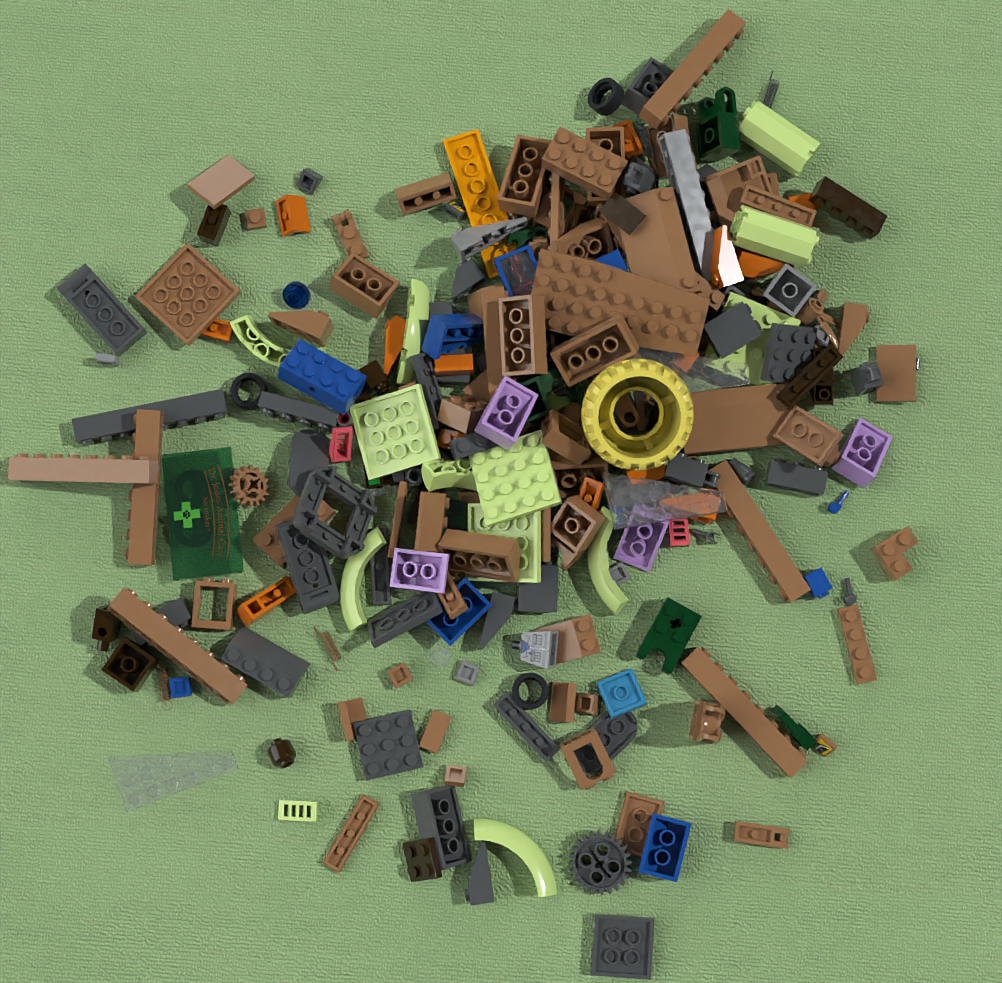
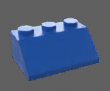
M466 578L457 585V588L469 609L452 620L441 602L443 612L426 621L449 646L492 606Z
M653 813L638 872L677 882L692 823Z

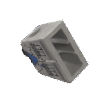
M559 631L522 633V639L513 640L512 649L520 651V660L547 669L556 668Z

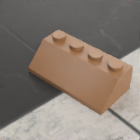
M453 529L446 530L438 544L440 553L449 554V572H458V574L513 583L518 581L521 551L517 539Z

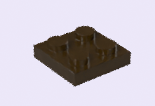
M433 837L402 843L411 882L442 877Z

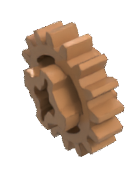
M253 465L242 466L234 471L235 475L230 476V479L233 481L229 484L230 487H233L230 494L236 495L234 501L239 499V505L246 504V507H254L264 502V497L269 496V493L266 492L270 488V486L266 485L269 479H264L265 472L259 473V467L253 469Z

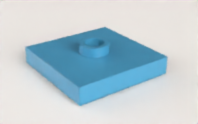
M632 668L596 682V686L611 719L647 705V701Z

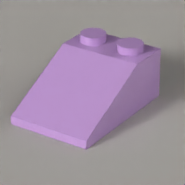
M504 376L474 431L509 450L516 443L538 394Z
M859 418L841 448L837 462L833 464L831 469L865 488L875 478L893 437L864 419Z
M646 504L634 505L613 558L649 572L670 522L671 514Z
M394 548L390 587L445 593L449 554Z

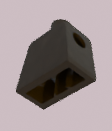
M109 605L96 608L92 639L98 640L97 650L108 652L110 642L118 639L122 624L120 619L106 609Z

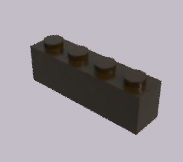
M826 176L816 183L808 200L816 208L827 212L832 218L838 219L846 227L857 231L862 237L869 240L880 233L887 218L886 214Z

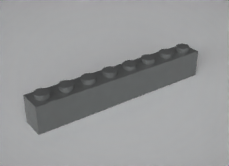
M223 389L73 418L72 424L75 441L82 444V446H89L94 444L93 441L109 442L113 440V437H131V434L136 433V425H134L133 418L134 414L137 413V409L164 411L163 430H167L169 426L176 425V427L187 426L188 422L193 421L195 423H203L208 418H214L215 420L223 419L225 415L230 413L226 392Z

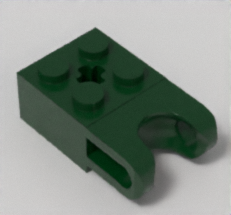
M725 86L716 91L715 99L705 97L698 102L699 122L696 123L699 160L718 162L740 151L735 92L733 89Z
M557 367L547 369L548 374L533 375L517 382L538 394L525 423L547 415L551 409L557 410L572 403L570 395L562 394L557 396L552 391L553 382L562 376Z
M667 597L636 653V658L640 660L646 658L652 649L661 650L665 656L662 671L669 675L677 664L702 616ZM677 620L679 627L671 628L672 624H670V621Z

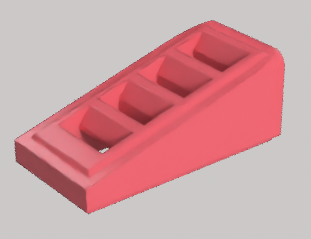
M352 426L333 428L329 446V458L332 463L350 461Z
M670 513L671 518L668 524L669 547L689 546L688 518H672L673 513ZM683 521V525H673V522ZM673 529H684V532H673ZM674 536H684V539L674 540Z

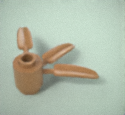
M823 288L816 295L817 299L810 298L804 303L795 315V318L801 320L800 324L802 325L810 324L816 319L830 338L835 349H837V338L828 323L839 328V324L833 317L823 313L822 303L828 297V292Z

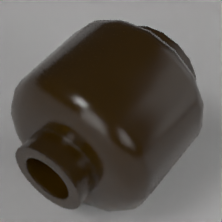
M277 738L271 742L267 752L273 765L281 769L291 766L295 762L296 752L290 740Z

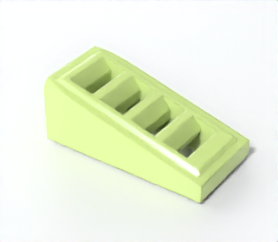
M279 800L278 820L318 821V801ZM284 804L288 805V816H284ZM292 805H296L295 816H292ZM300 805H303V816H299ZM307 805L311 806L310 817L307 816Z

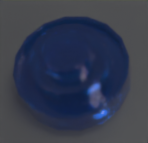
M298 281L288 283L282 293L285 303L294 309L304 308L311 298L308 287Z

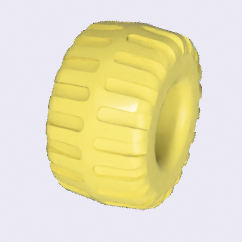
M634 358L623 360L607 367L592 381L583 399L581 420L584 434L590 446L602 459L622 469L644 471L662 466L677 456V453L683 449L692 431L694 409L687 386L673 370L653 360ZM635 390L644 391L653 396L659 408L658 421L653 429L646 434L638 436L629 435L621 431L617 427L613 416L614 407L618 399L625 393Z

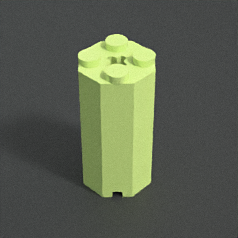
M754 101L744 112L741 122H738L739 138L796 178L820 145L818 141L760 101Z
M744 205L740 207L742 212L737 211L730 228V233H733V238L730 237L733 245L799 267L810 264L812 250L819 242L816 230Z

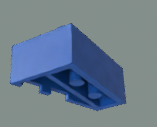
M474 313L432 315L421 350L437 360L444 353L451 354L456 348H465L480 342L484 337L483 320Z

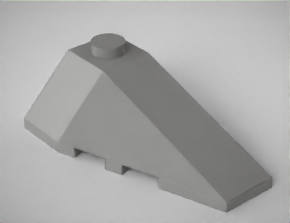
M526 217L466 228L463 231L459 229L452 234L450 241L460 260L464 261L508 237L514 231L517 232L526 227L528 220Z

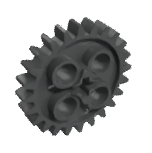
M598 829L596 835H594L592 830L589 832V837L583 834V841L577 839L576 843L578 846L573 845L571 849L574 852L569 854V857L574 859L568 862V865L574 866L570 869V873H576L573 880L580 879L578 886L580 887L585 884V891L592 888L593 894L596 893V890H599L601 895H603L604 890L611 894L612 887L618 891V883L624 886V879H629L630 877L626 872L632 871V867L628 865L632 864L633 860L627 858L631 855V851L625 852L628 844L621 845L623 838L616 840V833L611 837L608 836V830H606L604 835L601 834L600 829ZM598 846H607L608 852H601ZM588 855L592 861L586 863L583 861L582 856ZM598 859H599V861L604 860V864H603V865H602L601 863H600V864H597L596 862H597ZM616 862L618 863L619 868L612 869L609 866V863ZM600 872L603 878L600 880L595 879L593 873Z

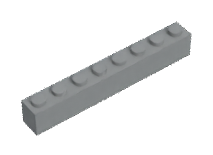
M685 129L664 133L658 137V142L670 186L673 187L694 270L705 280L711 282L710 268L715 231L710 223V212L705 205V193L700 186V175L696 171L694 164L695 156L690 149V138L686 134Z

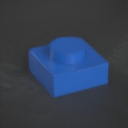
M190 676L169 679L171 698L192 696Z

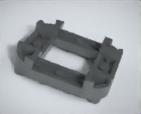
M322 466L312 471L307 478L295 509L293 525L303 535L335 556L347 559L364 549L363 540L371 517L377 514L378 507H375L371 497L372 492L368 488L362 490L336 472V466ZM325 490L353 508L343 535L318 519L320 515L317 514Z

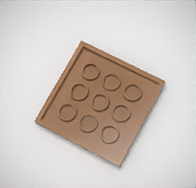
M187 243L135 297L185 344L190 346L242 292Z

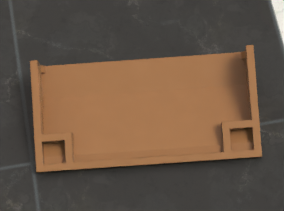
M760 155L703 177L721 227L727 226L729 235L732 238L733 233H730V228L737 211L742 212L740 207L744 204L739 203L745 184L773 194ZM771 274L752 278L745 276L744 280L741 281V283L747 284L751 282H756Z
M673 187L653 189L625 199L646 215L640 225L630 235L619 227L630 273L654 279L660 283L672 285L698 295L700 289Z
M788 383L689 392L693 402L694 420L691 434L686 445L683 447V453L690 455L785 445L775 439L773 435L791 411V409L788 410L776 398V395Z

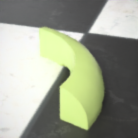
M411 279L408 291V313L403 340V349L405 350H401L396 371V383L409 384L417 380L410 357L424 353L421 348L428 329L430 291L422 281Z
M245 315L229 322L238 339L254 355L269 364L279 367L291 351L269 340L258 329L250 315ZM325 347L317 348L327 354Z
M442 458L422 464V479L429 492L448 487L477 491L470 459L462 458L455 461H445Z
M603 506L599 513L606 519L587 548L589 573L597 593L606 606L617 615L629 599L619 589L609 572L608 553H606L607 542L618 517Z
M378 527L374 528L364 537V549L356 555L349 557L343 570L340 584V602L345 622L351 633L367 624L359 599V587L366 564L380 548L387 544Z
M474 818L475 840L495 842L516 853L530 869L536 883L538 897L557 894L556 881L550 863L539 846L529 836L514 826L497 820Z

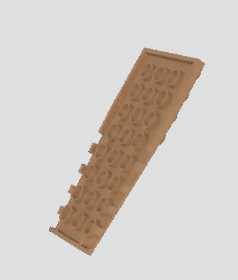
M544 248L540 250L531 295L544 296L546 330L577 336L621 313L639 347L696 356L710 303L709 297L706 298L691 291H685L672 285L660 283L654 279L626 272L599 261Z

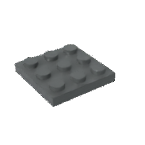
M772 323L760 380L782 383L791 382L811 362L818 328Z
M411 710L353 723L366 781L423 767Z
M595 913L591 975L651 980L654 918Z

